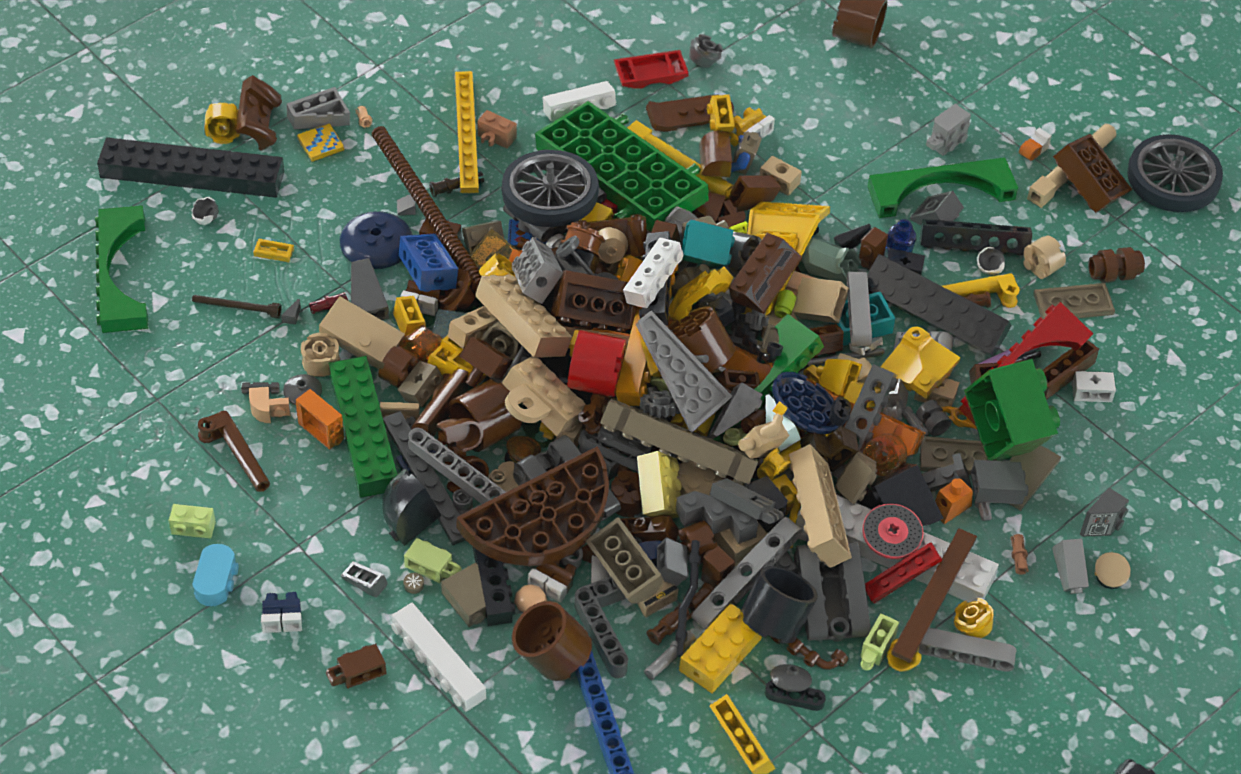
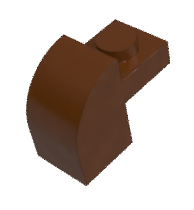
M730 200L723 202V217L717 218V223L725 220L728 227L745 222L744 211L738 212L737 207L733 206Z

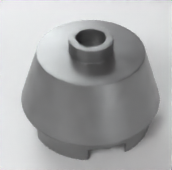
M700 34L691 40L689 57L698 66L709 68L721 58L723 48L720 43L715 44L711 41L712 37L705 34Z

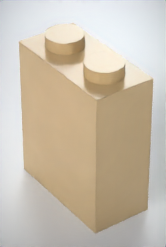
M802 277L793 313L800 319L839 323L849 288L841 281Z

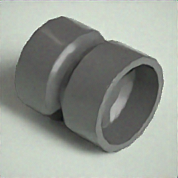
M936 400L925 402L916 412L917 417L925 425L931 436H939L951 426V419L943 412L942 407Z

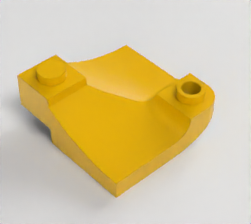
M725 267L718 271L714 269L710 273L702 272L678 289L669 306L670 317L674 321L676 319L680 321L689 315V312L692 310V304L703 296L711 293L717 295L721 291L725 293L729 290L728 287L731 285L734 277Z
M911 327L904 334L899 345L881 365V368L897 374L896 379H901L908 391L911 392L913 390L927 399L958 364L960 357L936 342L924 329ZM917 333L919 336L914 337L913 334Z
M448 335L441 341L440 346L429 356L428 364L436 366L442 376L445 373L452 374L456 369L469 371V376L474 368L470 363L459 357L463 348L451 340ZM483 374V375H482V377H481V379L479 380V382L477 383V385H478L485 377H487L486 374Z

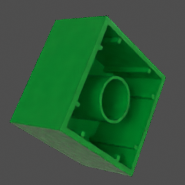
M1032 359L988 370L964 390L981 443L989 461H999L1029 453L1058 434L1057 428L1060 426L1058 411L1054 406H1048L1044 391L1047 389L1046 376L1040 368H1035Z

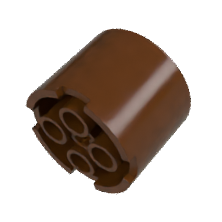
M840 0L836 20L833 23L832 36L872 49L879 38L884 24L888 0Z
M701 307L690 311V315L682 318L680 321L676 319L667 328L694 356L708 355L709 361L701 364L709 372H712L725 364L734 355L736 348L716 312L711 307Z
M490 379L452 399L449 403L450 418L458 420L469 418L482 427L483 439L476 448L472 449L475 452L488 448L519 431L522 421L511 415L506 408L505 399L510 391L502 382L496 383L493 379Z
M553 601L539 602L528 608L519 617L512 632V644L516 652L545 678L552 681L570 678V674L578 669L580 665L584 666L591 654L592 639L589 637L586 629L560 604Z

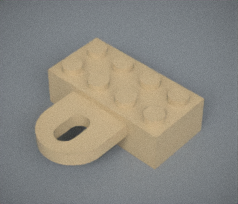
M532 356L510 369L502 384L510 391L505 399V405L511 415L526 423H535L540 420L556 436L580 423L578 415L586 404L555 373L550 371L540 359ZM523 403L528 409H522L518 404Z

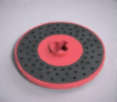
M883 504L877 506L867 514L863 523L862 532L866 544L873 552L884 558H906L916 552L923 539V526L920 519L913 511L902 505ZM890 528H892L893 531H897L896 534H893V532H889Z

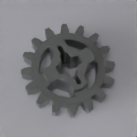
M669 391L648 392V395L643 394V397H640V410H644L643 413H650V416L659 418L661 416H675V413L680 414Z

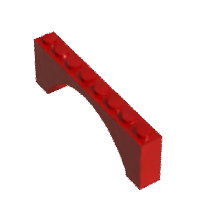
M1061 302L1056 306L1052 304L1045 311L1047 315L1044 318L1039 317L1034 322L1033 326L1035 328L1032 331L1028 329L1021 336L1023 339L1021 343L1016 342L1009 349L1011 353L1008 356L1003 355L997 361L999 365L997 368L1013 364L1022 354L1040 347L1063 346L1076 351L1094 333ZM965 395L961 399L962 405L958 409L975 425Z

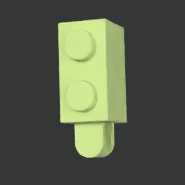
M416 538L404 555L406 568L438 583L443 578L447 579L462 570L458 564L452 562V554L447 550L437 548L430 542Z
M883 614L879 615L863 643L860 656L862 658L860 664L862 669L871 670L874 664L880 665L890 644L897 635L898 621Z

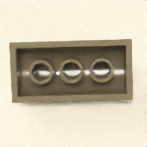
M619 517L585 540L630 603L643 602L660 589L663 583L662 575Z

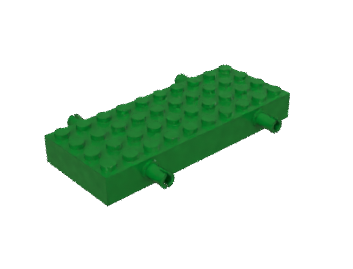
M587 101L535 133L536 149L538 151L561 150L570 152L583 158L594 168L598 177L599 188L607 194V200L616 204L617 208L621 210L613 215V219L630 218L632 215L645 216L647 230L651 232L656 220L665 222L676 206L692 212L709 201L708 184L696 176L701 173L699 165L694 163L685 169L624 125L629 123V119L624 113L614 119Z

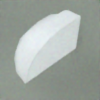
M592 556L591 583L611 577L596 556Z

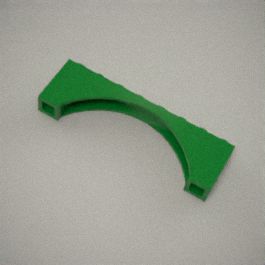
M1005 157L869 175L867 186L879 218L896 216L898 206L909 194L922 187L937 183H956L971 186L990 194L998 202L1015 200L1018 186Z
M143 205L98 209V217H95L96 228L99 227V230H95L96 241H99V244H96V254L99 255V258H96V268L99 269L96 272V281L99 283V286H96V294L99 297V300H96L97 311H100V314H96L97 326L101 325L102 333L148 329L146 302L140 303L125 295L116 287L109 276L111 262L118 250L133 236L145 231Z
M789 314L775 326L779 335V344L783 346L782 354L776 357L775 363L767 377L754 389L762 394L760 398L762 403L759 409L766 405V395L769 394L773 397V382L779 374L784 372L798 373L824 347L819 335ZM721 410L716 411L715 418L710 428V431L714 423L716 422ZM739 421L730 428L740 429L741 421ZM725 432L713 438V440L725 444L723 440Z

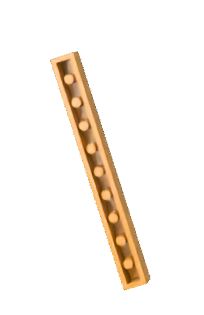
M678 264L671 275L670 298L672 295L671 286L675 283L674 274L675 271H678ZM637 306L615 391L617 400L629 406H640V397H643V394H647V383L651 381L640 341L643 338L636 326V323L640 320L639 309H642Z

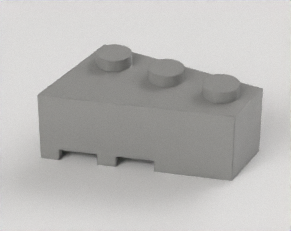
M336 87L287 103V118L294 129L318 128L329 123L332 127L350 125V112Z

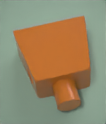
M961 478L953 479L950 484L940 489L936 496L935 502L944 518L940 520L943 524H946L972 506L973 491Z

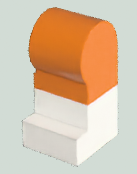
M1038 128L1035 134L1022 144L1019 154L1030 161L1034 160L1049 148L1052 135Z

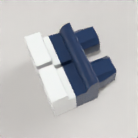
M297 592L286 593L285 600H278L276 593L266 594L265 601H262L261 625L263 633L282 632V624L284 632L302 631L301 604Z

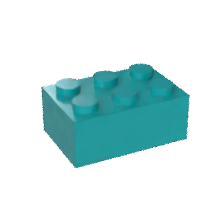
M882 293L869 294L872 338L893 333L895 317ZM848 300L845 301L839 323H836L844 332L843 346L851 343Z

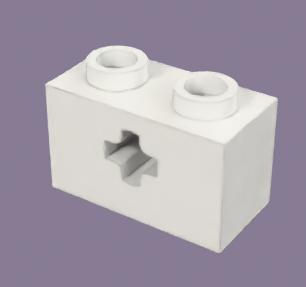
M1075 371L1072 381L1074 401H1113L1116 392L1113 373Z

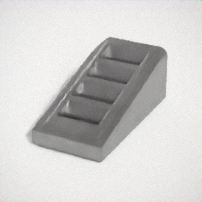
M354 561L341 575L344 580L375 598L379 596L388 584L384 574Z

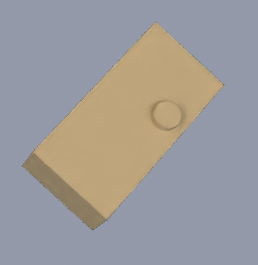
M339 296L319 325V333L329 334L331 338L337 340L341 348L357 357L367 356L368 363L377 369H383L385 364L382 361L393 346L397 347V345L402 346L404 344L405 334L341 296Z

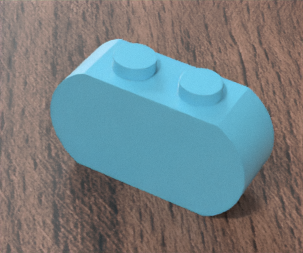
M213 544L202 550L192 585L196 600L205 606L222 604L227 600L229 592L233 591V576L237 575L239 564L236 563L234 552L230 547L223 544Z

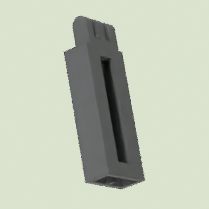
M728 478L712 483L710 496L758 520L760 519L771 524L784 517L781 511L774 508L776 502Z

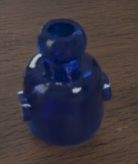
M899 220L888 231L886 249L888 252L889 248L913 252L916 243V233L913 225L909 220Z

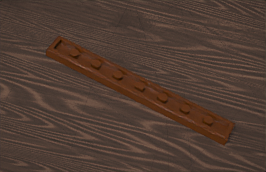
M958 528L942 558L943 561L939 563L896 642L891 655L911 663L977 539L976 535Z

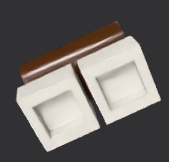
M409 280L406 291L403 290L400 297L414 296L421 313L435 316L440 305L441 290L420 291L414 280Z
M560 560L538 565L536 569H532L528 573V585L539 586L546 596L561 603L573 586L576 567L569 563L564 568L559 567Z

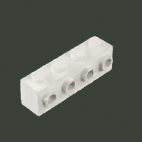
M608 81L543 96V110L550 121H556L587 101L599 109H608L609 107L616 106L615 90Z
M664 238L658 239L623 289L628 304L648 308L650 303L654 301L659 290L663 288L666 280L672 275L675 267L683 258L680 242Z

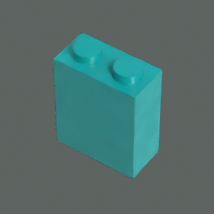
M690 219L686 224L681 248L683 251L682 260L700 265L705 264L716 269L726 267L731 261L732 255L729 252L730 247H733L735 241L733 236L734 230Z

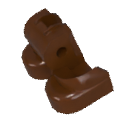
M450 418L439 422L437 427L442 430L438 431L439 438L437 440L443 445L447 444L448 449L488 477L489 467L487 463L477 456L466 455V451L476 448L483 439L482 427L469 418L459 420ZM445 462L446 465L452 464L451 462ZM465 473L459 474L462 477L468 476ZM452 481L447 484V489L453 493L461 489Z

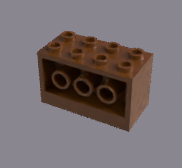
M568 270L562 271V276L555 284L550 313L556 318L558 323L574 322L573 325L578 327L592 325V329L593 327L605 330L610 329V331L626 333V331L632 329L636 306L626 302L623 289L628 282Z

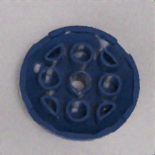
M382 211L366 212L354 217L344 226L340 234V248L343 255L350 262L369 258L373 269L388 268L402 261L399 257L400 236L412 235V231L403 219L394 214Z
M784 372L776 377L772 386L774 401L776 405L778 402H781L787 407L783 415L790 419L796 427L809 433L814 432L823 435L832 433L839 427L834 425L829 419L830 408L835 400L820 384L814 385L807 381V376L795 372Z

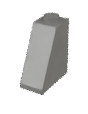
M1062 540L1053 546L1052 550L1063 590L1070 591L1071 594L1083 593V590L1089 587L1083 540Z

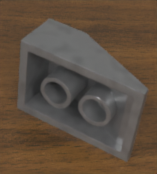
M744 383L735 386L731 392L732 398L724 405L707 437L713 439L749 414L757 411L762 403V400H760L762 394Z

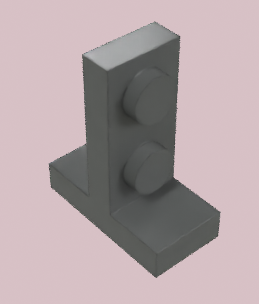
M960 453L952 455L954 464L922 473L930 492L944 488L953 479L961 478L972 489L969 473Z

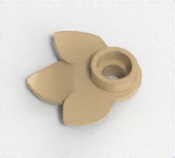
M510 461L500 464L498 469L493 470L489 474L488 479L506 492L517 487L518 484L513 477L514 462Z

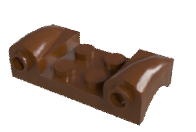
M253 75L242 83L235 132L252 137L257 142L258 149L262 151L275 144L277 140L276 132L269 128L271 110L279 107L282 99L281 94L272 86Z
M632 215L630 218L590 222L579 220L575 222L586 230L592 228L599 231L606 227L618 229L624 233L628 240V249L625 255L633 257L645 255L643 242L646 241L647 237L645 216Z

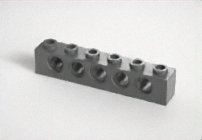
M875 364L870 369L844 427L856 433V437L859 439V452L864 455L866 453L864 451L866 444H870L874 436L872 430L875 425L878 426L882 415H880L883 407L886 408L889 403L890 397L888 395L890 390H894L898 379H896L897 374ZM878 383H882L884 387L881 393H876L874 390L875 385ZM869 401L875 402V409L873 411H868L866 408ZM861 419L867 420V427L865 429H860L858 426ZM842 464L832 472V475L839 478L846 465Z

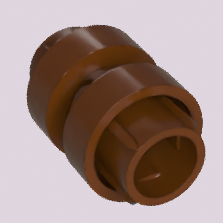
M1131 247L1118 248L1116 254L1112 249L1099 250L1097 255L1089 258V274L1092 279H1099L1102 283L1115 282L1117 276L1121 281L1134 280L1136 275L1144 272V256L1139 250L1134 251Z

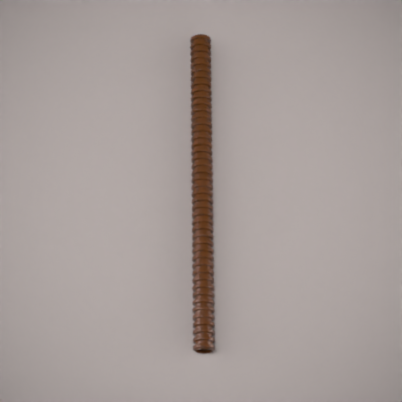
M384 126L375 128L372 131V137L401 179L426 220H428V223L443 243L449 255H451L457 267L471 275L472 281L470 286L476 294L481 279L479 268L456 236L450 224H448L440 209H438V206Z

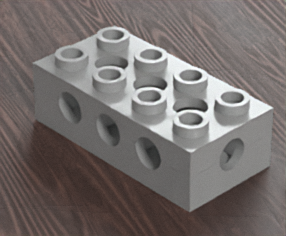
M532 237L530 241L524 244L521 255L514 259L512 270L522 292L542 304L563 272L552 249Z

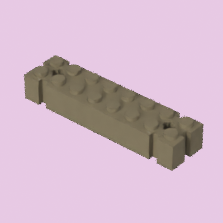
M612 398L609 400L600 422L604 425V429L611 432L616 431V429L622 431V436L633 440L635 437L640 439V443L647 447L654 445L659 447V451L664 454L670 455V453L678 455L677 459L688 463L691 460L696 462L697 467L703 470L713 469L715 470L714 474L726 478V475L734 478V482L744 486L745 483H750L759 458L750 459L745 452L743 453L696 432L691 433L689 429L662 418L650 416V413H643L644 411Z

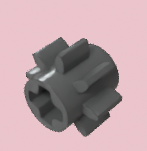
M752 309L751 312L746 313L745 322H749V328L762 330L763 326H768L769 317L765 316L766 312L762 314Z

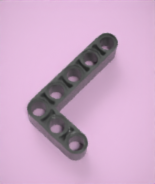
M608 577L577 589L574 606L609 674L614 678H622L627 674L628 657L602 608L622 601L626 597L612 577Z

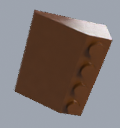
M1091 134L1067 144L1053 156L1056 164L1066 173L1067 179L1075 185L1077 192L1084 197L1089 208L1095 213L1103 210L1133 190Z

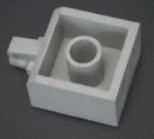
M957 104L949 107L934 118L932 135L927 140L926 146L930 147L933 151H937L942 156L952 152L957 145L966 141L971 114Z

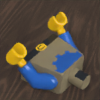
M746 131L744 135L739 137L732 132L729 134L731 137L730 144L732 146L738 145L732 160L731 172L737 171L746 175L756 156L762 138L756 132L750 133Z

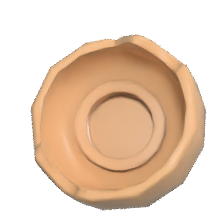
M533 584L523 586L515 595V605L521 612H525L534 604L548 601L544 591L539 586Z

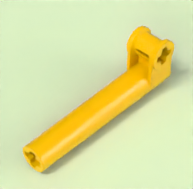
M1012 273L942 286L962 297H967L969 293L974 295L983 294L985 291L997 293L1001 304L1008 308L1017 305V295L1020 291Z
M800 440L778 453L779 450L777 448L770 452L757 469L758 478L761 479L767 475L770 480H773L787 470L791 463L789 454L801 449Z

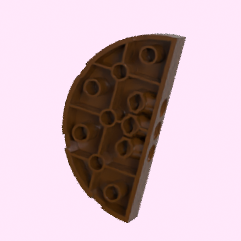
M598 446L458 516L456 528L468 543L478 551L508 564L522 566L543 565L571 555L585 545V540L596 532L606 508L609 480L606 463Z

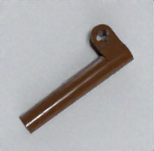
M220 411L198 421V429L200 430L198 438L201 442L211 443L217 439L224 438L255 490L262 492L270 486L264 471L227 411Z

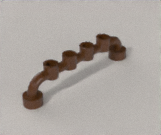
M771 637L774 642L780 644L778 638ZM797 638L794 642L787 643V650L794 656L801 653L805 656L803 658L804 663L811 668L816 664L820 668L830 670L837 666L843 667L849 661L848 656L840 649H836L831 654V661H825L820 658L816 651L809 650Z

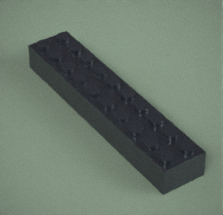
M108 137L105 139L97 162L100 178L274 198L278 196L284 175L283 157Z

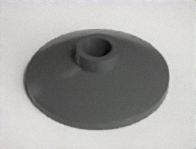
M300 374L291 377L285 383L283 393L285 398H289L290 403L296 405V399L309 389L318 396H321L322 385L314 376Z
M792 664L778 665L770 673L771 681L777 687L787 691H803L808 689L812 683V677L808 671Z

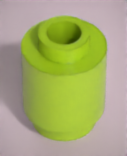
M783 290L778 293L774 306V314L777 317L783 319L787 314H792L797 298L792 291Z

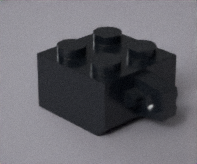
M767 475L747 485L748 489L776 502L774 508L781 511L784 517H786L788 500ZM756 519L767 534L781 521L778 520L768 524L760 519Z

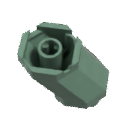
M811 238L802 255L801 262H803L809 276H822L829 280L841 281L847 286V272H861L858 271V266L861 265L855 249L842 248L822 239Z

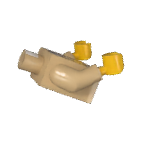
M778 402L773 409V412L776 413L773 420L754 427L739 441L740 450L744 451L750 459L766 457L789 437L782 423L783 414L786 412L787 407Z

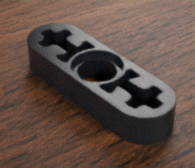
M772 681L766 684L765 696L770 701L813 711H819L825 705L826 696L821 690L809 687L806 690L798 691L801 695L799 699H793L789 695L792 691L786 690V696H783L784 690L777 687ZM773 688L777 689L776 693H772ZM814 697L818 698L817 703L813 702Z

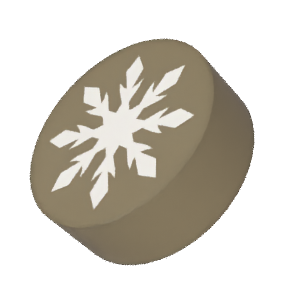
M409 573L404 577V589L407 592L415 594L424 588V578L419 573Z

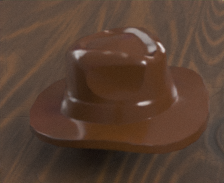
M458 269L456 288L444 290V295L440 296L439 309L442 313L447 315L453 313L456 309L465 310L475 300V292L470 286L472 278L467 271Z

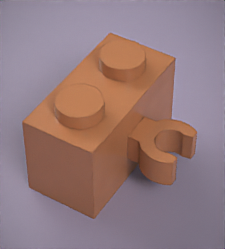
M486 110L477 120L478 136L481 137V143L489 140L490 147L496 143L508 149L517 138V123Z

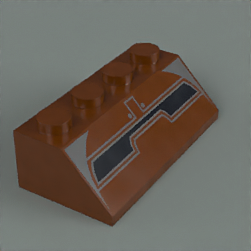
M766 233L728 287L731 300L764 314L802 260V256L783 238Z

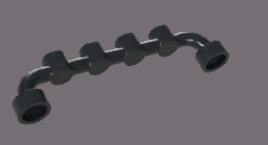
M732 301L731 306L734 310V325L736 327L735 335L743 338L742 344L750 347L749 352L751 354L757 355V362L762 364L773 363L777 356H781L783 346L779 343L769 342L767 349H764L762 347L763 343L755 339L756 334L748 330L749 326L741 322V314L745 313L746 307Z

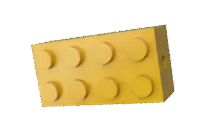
M730 603L680 657L679 671L713 694L757 645L762 636L745 624L742 620L744 615L741 610Z

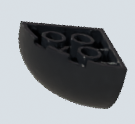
M903 463L881 475L871 484L873 489L871 494L876 502L880 501L882 505L898 504L907 507L917 515L922 526L931 525L944 519L916 464Z
M406 469L400 471L389 482L382 502L383 515L391 530L389 535L395 542L400 541L404 546L442 516L426 488L412 474L409 475Z

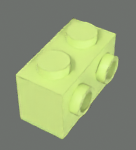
M173 504L169 518L171 534L212 538L215 526L213 508Z

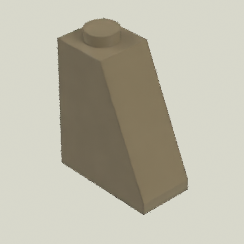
M476 562L441 582L442 594L468 627L479 624L486 618V605Z

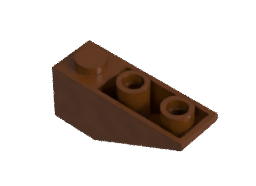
M670 515L620 518L631 535L639 537L642 542L663 541L665 538L675 542L677 540V531L679 529Z

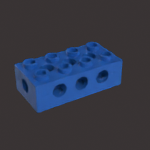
M436 234L400 236L399 257L420 291L429 292L431 290L456 288L458 268Z

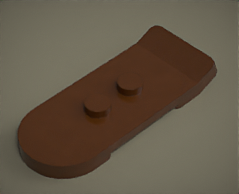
M713 95L659 103L649 101L646 105V111L652 128L656 131L669 132L676 131L679 128L710 124L711 115L707 113V104L710 103ZM731 101V107H732V113H733V111H734V105H733V103H732V101Z

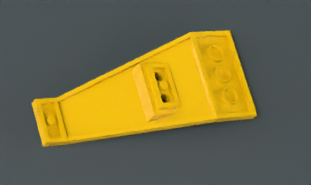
M761 201L750 209L747 234L763 239L766 233H770L783 238L802 256L819 222L830 214V206ZM791 276L788 278V280L786 281V283L780 291H783L786 288ZM777 296L766 310L765 315L774 310ZM746 307V311L743 314L751 312L752 309Z

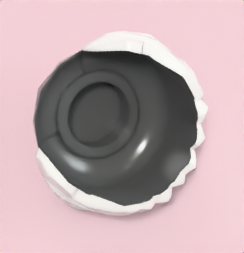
M211 197L198 199L193 204L194 207L191 210L192 218L202 225L212 222L219 213L218 205Z
M986 247L978 254L977 265L983 273L996 275L1001 273L1005 267L1004 256L999 250L993 247Z

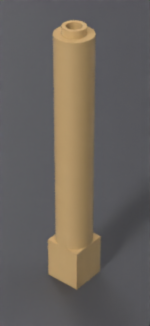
M1104 124L1092 136L1103 149L1116 137L1117 133L1112 125ZM1057 166L1046 177H1040L1030 186L1027 199L1042 208L1054 197L1055 192L1068 181L1066 173Z

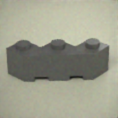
M697 491L677 497L676 513L684 526L705 520L713 534L730 529L738 544L757 538L758 522L754 517L710 495Z

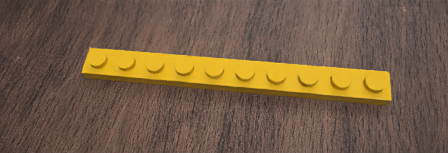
M472 71L455 72L460 192L479 193Z

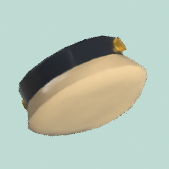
M1109 552L1102 554L1097 559L1095 576L1100 585L1108 589H1117L1127 582L1130 577V565L1124 556L1119 553Z

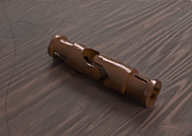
M704 583L702 588L695 593L688 607L692 613L689 614L687 609L686 621L692 618L696 608L714 590L709 583ZM680 604L675 607L674 611L659 620L657 626L646 631L649 640L653 644H661L663 638L673 634L678 629Z

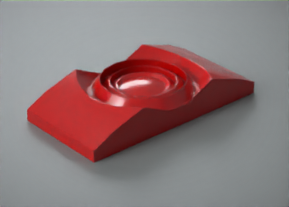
M680 50L614 59V65L623 87L642 89L656 83L669 85L689 76Z

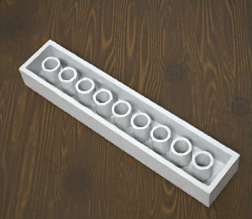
M836 495L847 541L859 543L860 555L888 568L905 559H888L873 552L866 544L862 532L864 520L871 509L857 503L854 505L849 500ZM799 511L796 525L804 528V525H806L805 520ZM890 528L889 532H893V534H896L897 532L893 531L892 528ZM923 532V539L917 550L932 542L941 558H943L950 543ZM970 552L948 594L964 601L967 600V602L977 601V598L985 599L995 579L999 564ZM939 563L914 579L928 585Z

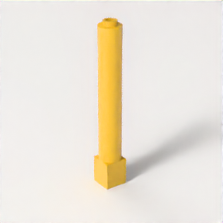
M636 120L627 127L685 169L694 163L698 164L701 169L699 163L654 136L652 130ZM701 173L696 175L708 184V191L726 196L725 200L729 198L734 185L721 177L702 176Z

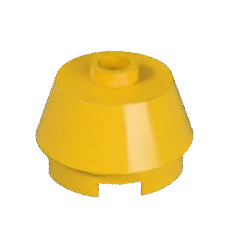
M977 598V601L968 603L965 600L956 607L954 625L964 635L983 638L992 631L994 611L987 601Z

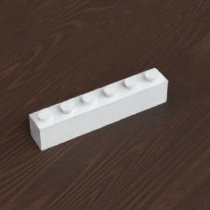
M413 603L392 614L391 627L396 635L400 634L408 649L412 648L418 661L427 666L430 675L440 681L442 689L452 695V699L458 707L461 706L467 712L486 699V687Z

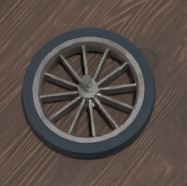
M1173 134L1157 135L1142 141L1134 149L1129 159L1127 172L1129 183L1139 197L1157 208L1172 212H1190L1207 206L1217 196L1223 178L1221 163L1207 146L1192 138ZM1168 154H1176L1175 161H1172ZM1192 161L1197 163V165L1188 166ZM1162 180V181H1161L1160 183H1158L1157 185L1152 182V181ZM1167 183L1172 185L1171 191L1163 189L1162 187H1164ZM1175 185L1179 186L1182 193L1174 192ZM1188 187H1190L1191 189H1193L1194 192H1190L1189 189H1188Z
M540 150L525 154L507 167L502 179V196L507 209L518 219L535 226L559 227L569 225L571 222L575 223L593 210L598 199L599 183L594 168L583 158L566 151ZM542 170H547V176L543 174ZM554 170L561 171L557 176H554ZM534 172H535V174L538 176V178L535 177V176H533V175H531V173H534ZM563 199L570 201V203L566 204ZM543 200L548 201V206H540L539 204ZM556 200L559 206L550 207V201Z

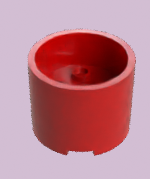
M579 330L572 354L567 387L615 397L625 355L626 340Z

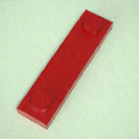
M930 542L865 583V590L871 601L875 604L937 565L943 559L933 543Z

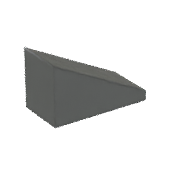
M297 299L281 315L282 323L296 325L301 308L300 299Z

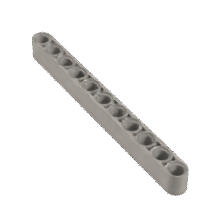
M414 428L409 432V449L469 495L473 496L481 504L492 500L491 497L493 496L498 497L506 493V491L423 429ZM414 439H420L421 441H420V442H415V441H413V440H414ZM430 450H435V451H437V452H436V453H429L428 451H430ZM445 462H451L452 464H451V465H446V464H444V463H445ZM465 473L468 476L462 477L459 474ZM482 485L483 488H476L475 486ZM580 548L571 554L577 557L575 560L570 559L569 556L560 560L563 566L570 563L577 569L581 565L583 551Z

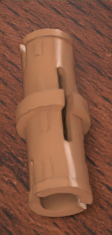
M1015 534L1011 537L1013 547L1011 554L1015 561V571L1017 574H1026L1029 568L1027 564L1028 552L1024 546V537L1021 534Z

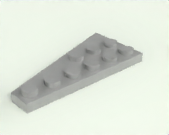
M650 311L636 323V326L684 421L692 433L732 398V395L665 324Z

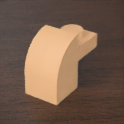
M269 387L249 388L251 413L255 419L263 423H271V417L290 416L289 398L270 399Z

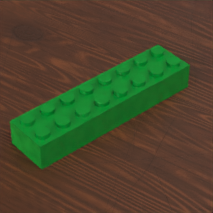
M367 356L330 362L331 384L338 412L342 414L344 436L359 497L383 494L389 482L397 475Z

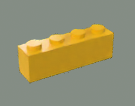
M727 694L710 705V708L753 774H769L776 769Z

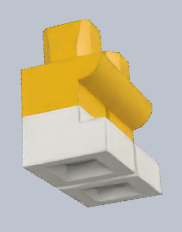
M749 107L743 112V119L738 115L733 118L734 128L737 129L736 135L738 137L748 131L750 133L756 132L761 138H764L774 130L775 118L771 115L766 117L760 108L753 110Z

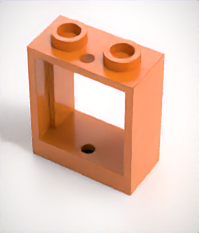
M311 389L296 399L299 425L329 450L343 441L342 414Z

